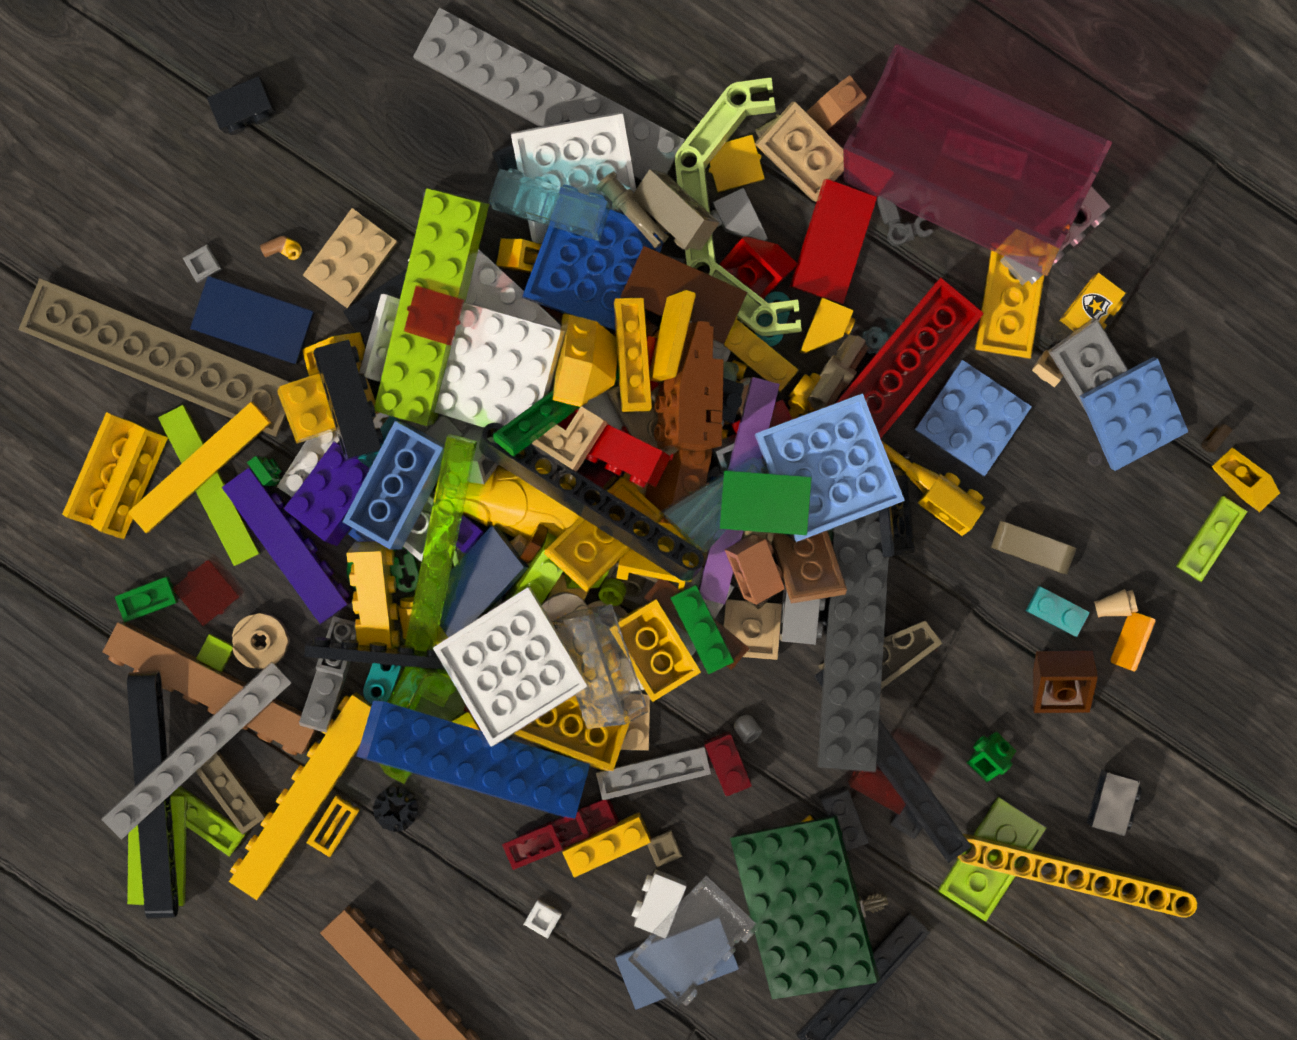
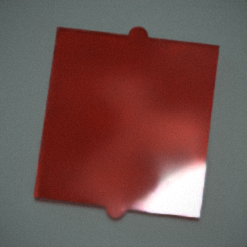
M416 286L411 305L407 307L409 313L404 332L452 346L457 326L461 325L459 318L464 299Z
M210 560L204 562L195 571H189L187 573L188 576L174 587L176 594L202 626H205L218 614H224V609L239 598Z

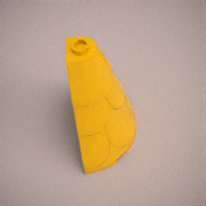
M500 465L497 466L485 484L455 481L453 473L447 475L446 482H440L439 498L444 499V505L486 527L489 525L498 526L502 532L514 538L520 534L528 540L539 523L548 528V533L559 537L580 517ZM543 468L536 469L541 474H548ZM560 484L566 490L572 489L569 484Z

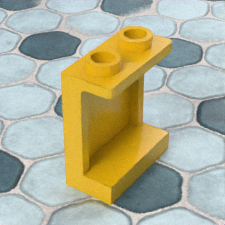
M657 522L698 548L699 541L694 540L696 529ZM658 545L662 551L670 552L666 546ZM632 549L619 560L616 577L628 580L629 573L673 581L679 583L678 589L682 591L684 590L685 582L692 581H682ZM683 560L684 565L687 567H694V565H689L690 561Z

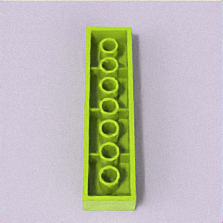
M426 188L375 402V412L425 426L433 425L437 421L439 413H436L435 409L462 303L466 302L489 208L488 203Z

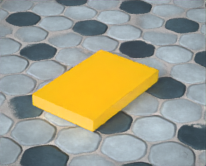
M685 290L667 297L649 370L651 381L658 382L674 378L677 375L696 297L694 292Z

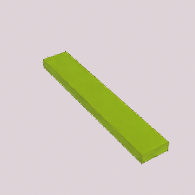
M185 405L158 417L181 464L204 444ZM217 471L196 490V493L233 565L237 566L261 553L240 512L222 489L225 483L219 471Z

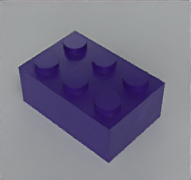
M334 441L284 509L322 540L338 546L351 528L343 523V520L370 468L359 461L358 458L345 461L341 445Z

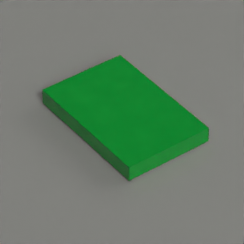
M724 471L720 529L807 536L812 477Z

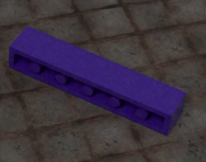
M251 468L246 469L222 487L320 624L325 623L351 604L348 599L351 596L348 589L343 583L337 584L332 577L334 574L332 567L326 560L321 561L316 554L318 548L309 537L305 539L299 531L302 528L299 521L292 515L288 516L283 509L286 505L277 492L272 493L268 486H263Z

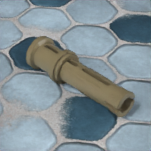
M616 172L609 173L596 186V190L598 192L602 191L613 203L612 207L615 210H622L653 247L657 249L661 246V243L654 235H657L663 243L669 236L662 231L633 199V191L631 189L627 190L616 178Z

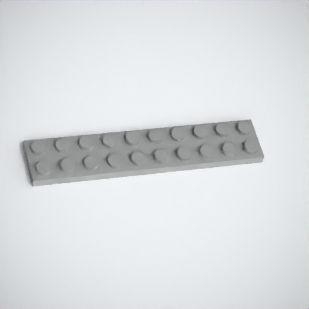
M441 8L438 9L413 56L420 63L539 127L554 125L569 118L570 121L623 112L634 178L640 181L643 180L649 169L668 174L675 161L678 149L685 142V139Z

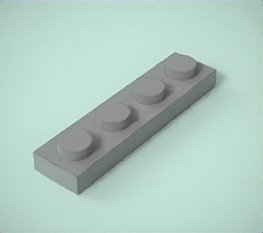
M704 746L614 767L613 771L596 772L602 800L711 774Z

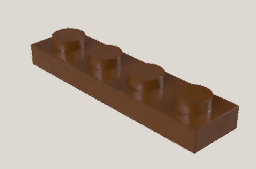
M658 579L644 598L648 602L657 599L667 617L688 634L670 598L681 591L670 581ZM714 619L734 659L733 663L727 665L732 670L750 648Z

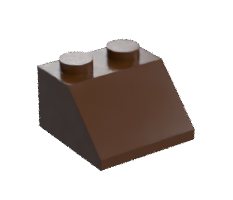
M1036 651L1033 667L1034 713H1090L1098 678L1093 651Z

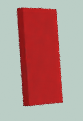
M829 179L823 180L790 287L839 304H844L876 203V196Z

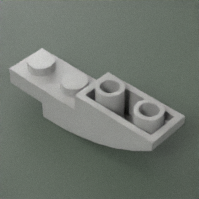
M333 616L326 638H330L332 643H342V640H357L355 622ZM318 659L317 671L299 721L300 726L327 733L334 710L337 708L351 661Z

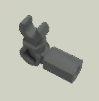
M894 192L877 197L876 201L884 225L889 227L887 240L891 245L901 246L905 242L914 240V236L925 238L933 233L932 229L923 231L920 228V223L928 220V215L919 216L912 224L910 222L900 223V220L903 218Z

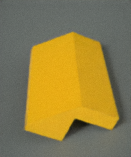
M106 412L62 515L91 525L100 532L124 539L133 520L128 511L141 501L168 437Z

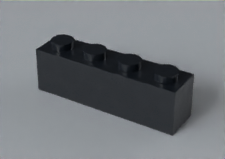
M345 340L315 348L313 354L345 461L379 452L381 449L380 445L384 443L380 428H375L372 417H376L372 401H367L364 390H367L368 387L364 374H359L356 363L360 362L356 346H351L350 341Z

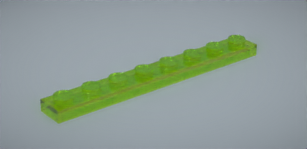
M449 434L446 438L405 645L414 646L417 651H426L427 648H433L436 645L477 445L475 440Z

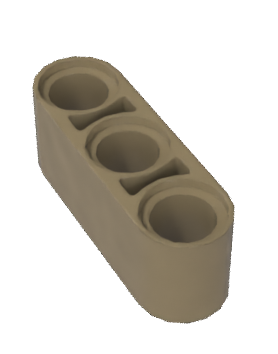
M1000 521L991 545L993 549L1066 575L1077 549Z

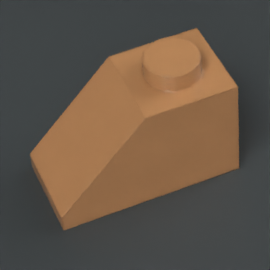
M849 75L828 91L806 113L827 133L861 107L867 97Z

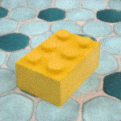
M361 361L356 363L358 372L362 364ZM319 373L279 386L277 392L296 444L336 431ZM366 378L368 387L367 390H364L367 401L371 400L375 407V399Z

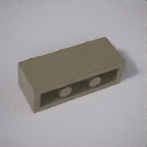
M649 169L634 192L633 199L639 203L649 216L657 220L656 224L664 232L671 233L675 237L674 242L682 249L701 250L719 224L709 212L665 172Z

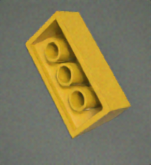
M573 696L511 736L562 756L588 763L596 769L613 771L631 718Z

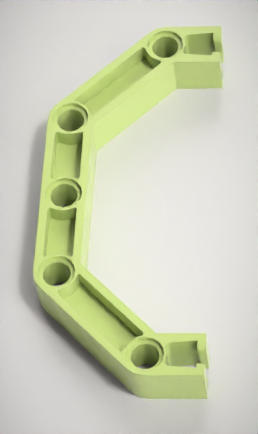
M772 77L736 82L728 86L675 155L677 184L709 213L710 207L705 168L746 116L776 112L774 97L769 98V101L753 102L751 99V94L764 91L773 93ZM735 95H744L746 101L741 105L733 104L731 100ZM686 157H695L697 162L693 167L687 168L682 165ZM713 233L701 250L691 248L685 250L688 266L695 269L700 266H707L710 269V276L747 292L737 316L741 322L761 336L802 332L801 320H796V323L778 324L777 314L791 310L799 312L798 300L767 303L716 263ZM762 314H769L773 318L772 323L767 327H762L757 323L758 317Z

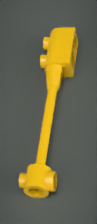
M812 373L810 377L804 374L789 395L790 400L788 404L792 409L801 415L817 411L810 406L807 398L821 376L816 373ZM882 441L888 459L905 471L910 480L924 493L918 504L961 536L969 532L985 509V506L981 504L983 500L982 495L973 489H969L966 493L958 487L961 481L954 474L946 473L943 476L914 462L911 463Z

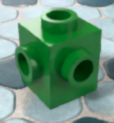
M996 731L988 738L984 735L973 745L975 751L967 764L988 782L999 774L1003 775L1010 769L1013 764L1011 759L1016 750Z

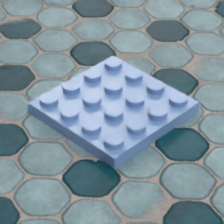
M863 393L755 434L770 474L812 477L807 536L794 535L796 542L905 501Z

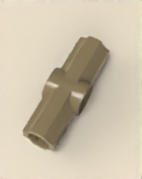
M849 334L839 347L836 355H833L819 375L821 376L820 380L807 398L812 408L820 410L833 405L841 391L843 392L852 381L857 372L855 369L869 348L863 338L858 335L853 336Z

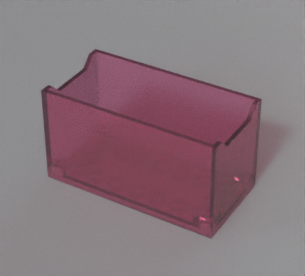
M895 44L884 72L857 126L850 134L843 148L844 182L876 197H882L906 211L1048 276L1113 142Z

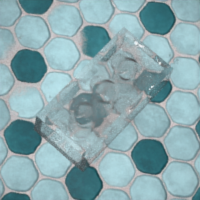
M612 604L575 610L552 621V624L590 685L576 694L587 729L625 725L649 712Z

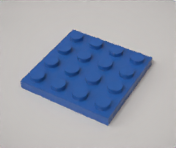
M562 191L522 298L561 313L596 321L605 329L616 333L615 298H620L643 246L660 253L663 242L657 235H654L661 243V246L655 249L626 215Z

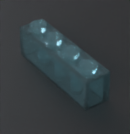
M510 168L508 171L499 169L489 198L492 209L600 241L610 211L608 201L605 200L604 196L593 192L586 195L578 192L577 188L566 184L559 187L551 184L550 180L539 176L532 179L524 176L523 172Z

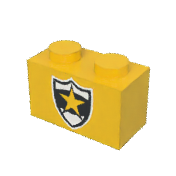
M1097 273L1088 281L1059 321L1075 332L1095 318L1098 319L1102 328L1105 329L1107 324L1104 321L1109 314L1114 316L1124 304L1121 299L1125 292L1100 273Z

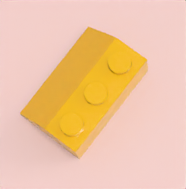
M657 599L633 610L608 626V631L652 702L701 673Z

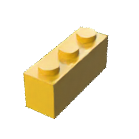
M640 812L619 821L617 825L565 847L562 853L575 878L651 843V836Z

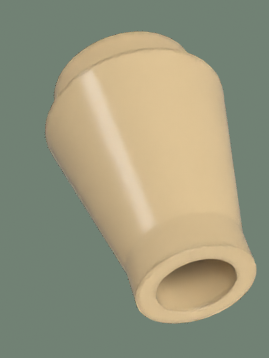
M1123 589L1106 598L1094 601L1098 618L1103 616H1132L1131 613L1138 612L1133 590L1126 591Z

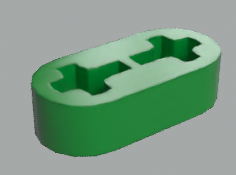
M407 550L408 554L404 555L405 565L401 564L399 557H394V565H390L392 575L396 578L397 588L403 592H412L420 586L421 575L415 556ZM405 567L409 576L414 575L415 581L411 582L412 587L408 588L407 584L401 583V579L405 577L403 571Z

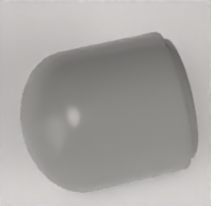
M742 715L734 723V729L744 743L753 742L762 733V729L751 715Z

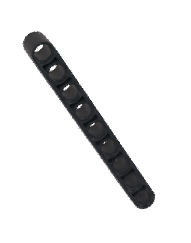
M490 423L484 427L479 442V449L483 455L682 581H690L697 576L704 563V556L698 548L532 443L519 452L524 458L518 459L513 457L498 443H492L487 439L493 437V434L504 425ZM543 468L548 474H541L536 469ZM560 484H569L572 489L566 490ZM585 499H592L597 505H590ZM609 514L618 515L621 520L615 521L610 518ZM639 529L643 531L645 536H638L634 530ZM658 545L666 546L670 552L662 551ZM683 560L690 561L694 567H687L684 565Z
M159 671L129 672L127 677L135 786L168 757L162 680ZM169 795L138 824L144 910L147 919L177 917L179 910L171 795Z

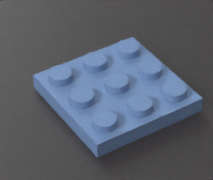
M1155 357L1079 396L1109 466L1114 471L1188 433L1159 360Z
M961 360L914 430L982 476H985L1032 406Z

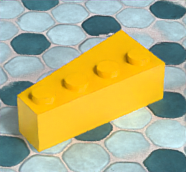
M376 541L354 542L347 552V561L353 562L351 573L349 574L350 586H356L357 589L353 593L352 600L353 611L355 614H359L360 618L355 621L357 641L359 645L370 646L372 642L387 644V648H396L400 645L399 630L395 631L394 620H398L397 603L392 601V593L396 592V578L391 576L390 565H394V551Z

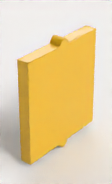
M753 135L725 142L710 161L709 173L713 174L717 193L765 179L760 164L761 155L757 153Z

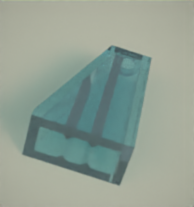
M755 457L748 458L728 470L770 474L765 460L760 457L758 459ZM724 473L660 512L678 532L703 553H706L727 530L720 529Z

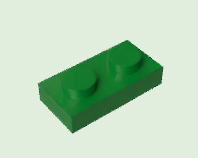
M255 456L247 462L263 486H275L281 481L282 477L279 474L282 470L273 458L269 460L267 457Z
M164 577L115 596L124 623L179 603L170 577Z

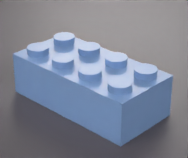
M395 421L351 504L343 523L388 549H402L448 461V457L454 449L407 423Z

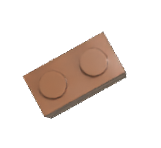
M751 534L724 549L744 599L757 605L785 589L781 580L783 573L774 562L772 557L774 551L767 539Z

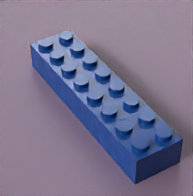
M385 701L372 702L357 753L359 758L573 819L576 818L590 766L588 763L509 739H504L491 747L480 730Z

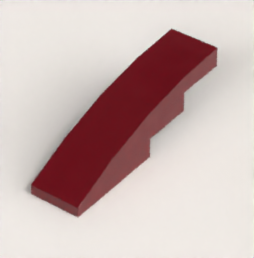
M601 799L578 809L575 819L561 816L503 843L502 846L512 869L515 870L559 852L569 845L587 839L592 834L617 825L619 820L610 799Z

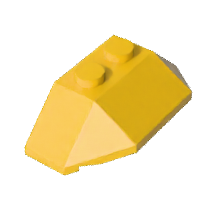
M564 313L561 330L565 331L557 361L553 400L581 407L588 400L614 386L618 358L616 337L598 322Z

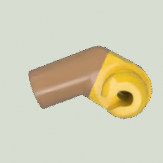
M279 236L260 245L265 257L279 252L290 260H297L302 253L300 244L286 236Z

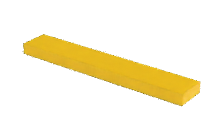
M250 402L128 513L145 533H149L267 428L271 422L254 402Z

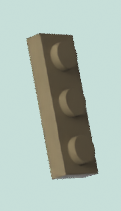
M219 751L196 770V773L242 835L266 817L263 810Z

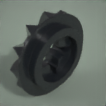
M401 787L385 789L377 796L373 806L375 820L383 829L392 832L406 830L413 824L418 814V805L415 797L408 790ZM389 799L396 806L406 805L399 812L401 820L395 814L385 815L391 808Z

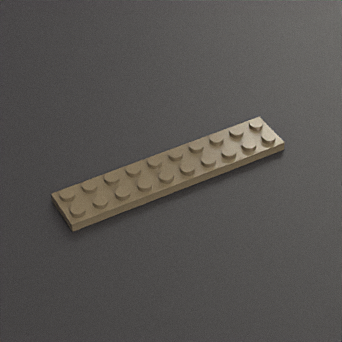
M39 278L18 330L229 418H233L250 402H254L271 422L263 432L278 437L286 414L277 391L279 386L291 382Z

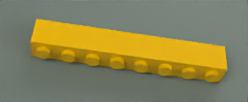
M356 692L351 697L347 695L344 697L337 708L341 711L336 720L331 719L327 733L322 732L325 734V737L320 744L318 742L313 744L306 755L310 758L305 767L300 765L291 779L295 781L290 790L285 788L276 800L280 805L274 813L270 811L262 821L263 831L259 837L254 834L245 847L249 851L245 858L241 859L239 857L231 868L230 872L234 875L229 882L254 899L258 900L263 895L358 751L372 706L363 696Z

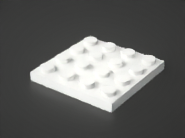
M623 112L511 132L532 242L538 244L543 242L562 191L624 214L622 210L617 211L612 207L613 203L602 191L598 192L596 190V186L600 181L613 171L616 172V178L627 190L631 189L633 194L636 190Z
M463 302L435 412L481 427H485L490 423H499L505 426L549 393L565 331Z
M531 587L521 591L433 647L491 747L590 686Z

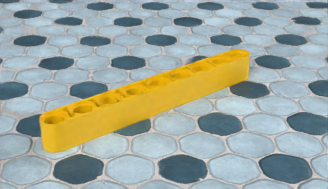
M963 834L967 841L971 842L972 849L968 854H961L957 858L966 864L1178 917L1187 918L1193 915L1197 909L1196 898L1177 886ZM993 849H998L999 855L997 859L988 861V853ZM1020 856H1025L1024 865L1020 868H1015V860ZM1052 863V870L1048 874L1042 875L1041 869L1043 865ZM1078 869V878L1074 881H1069V873L1072 870ZM1101 876H1105L1104 885L1096 888V880ZM1127 883H1131V891L1128 894L1123 895V886ZM1157 889L1159 892L1158 897L1153 901H1149L1150 893ZM1184 896V904L1176 908L1177 899Z

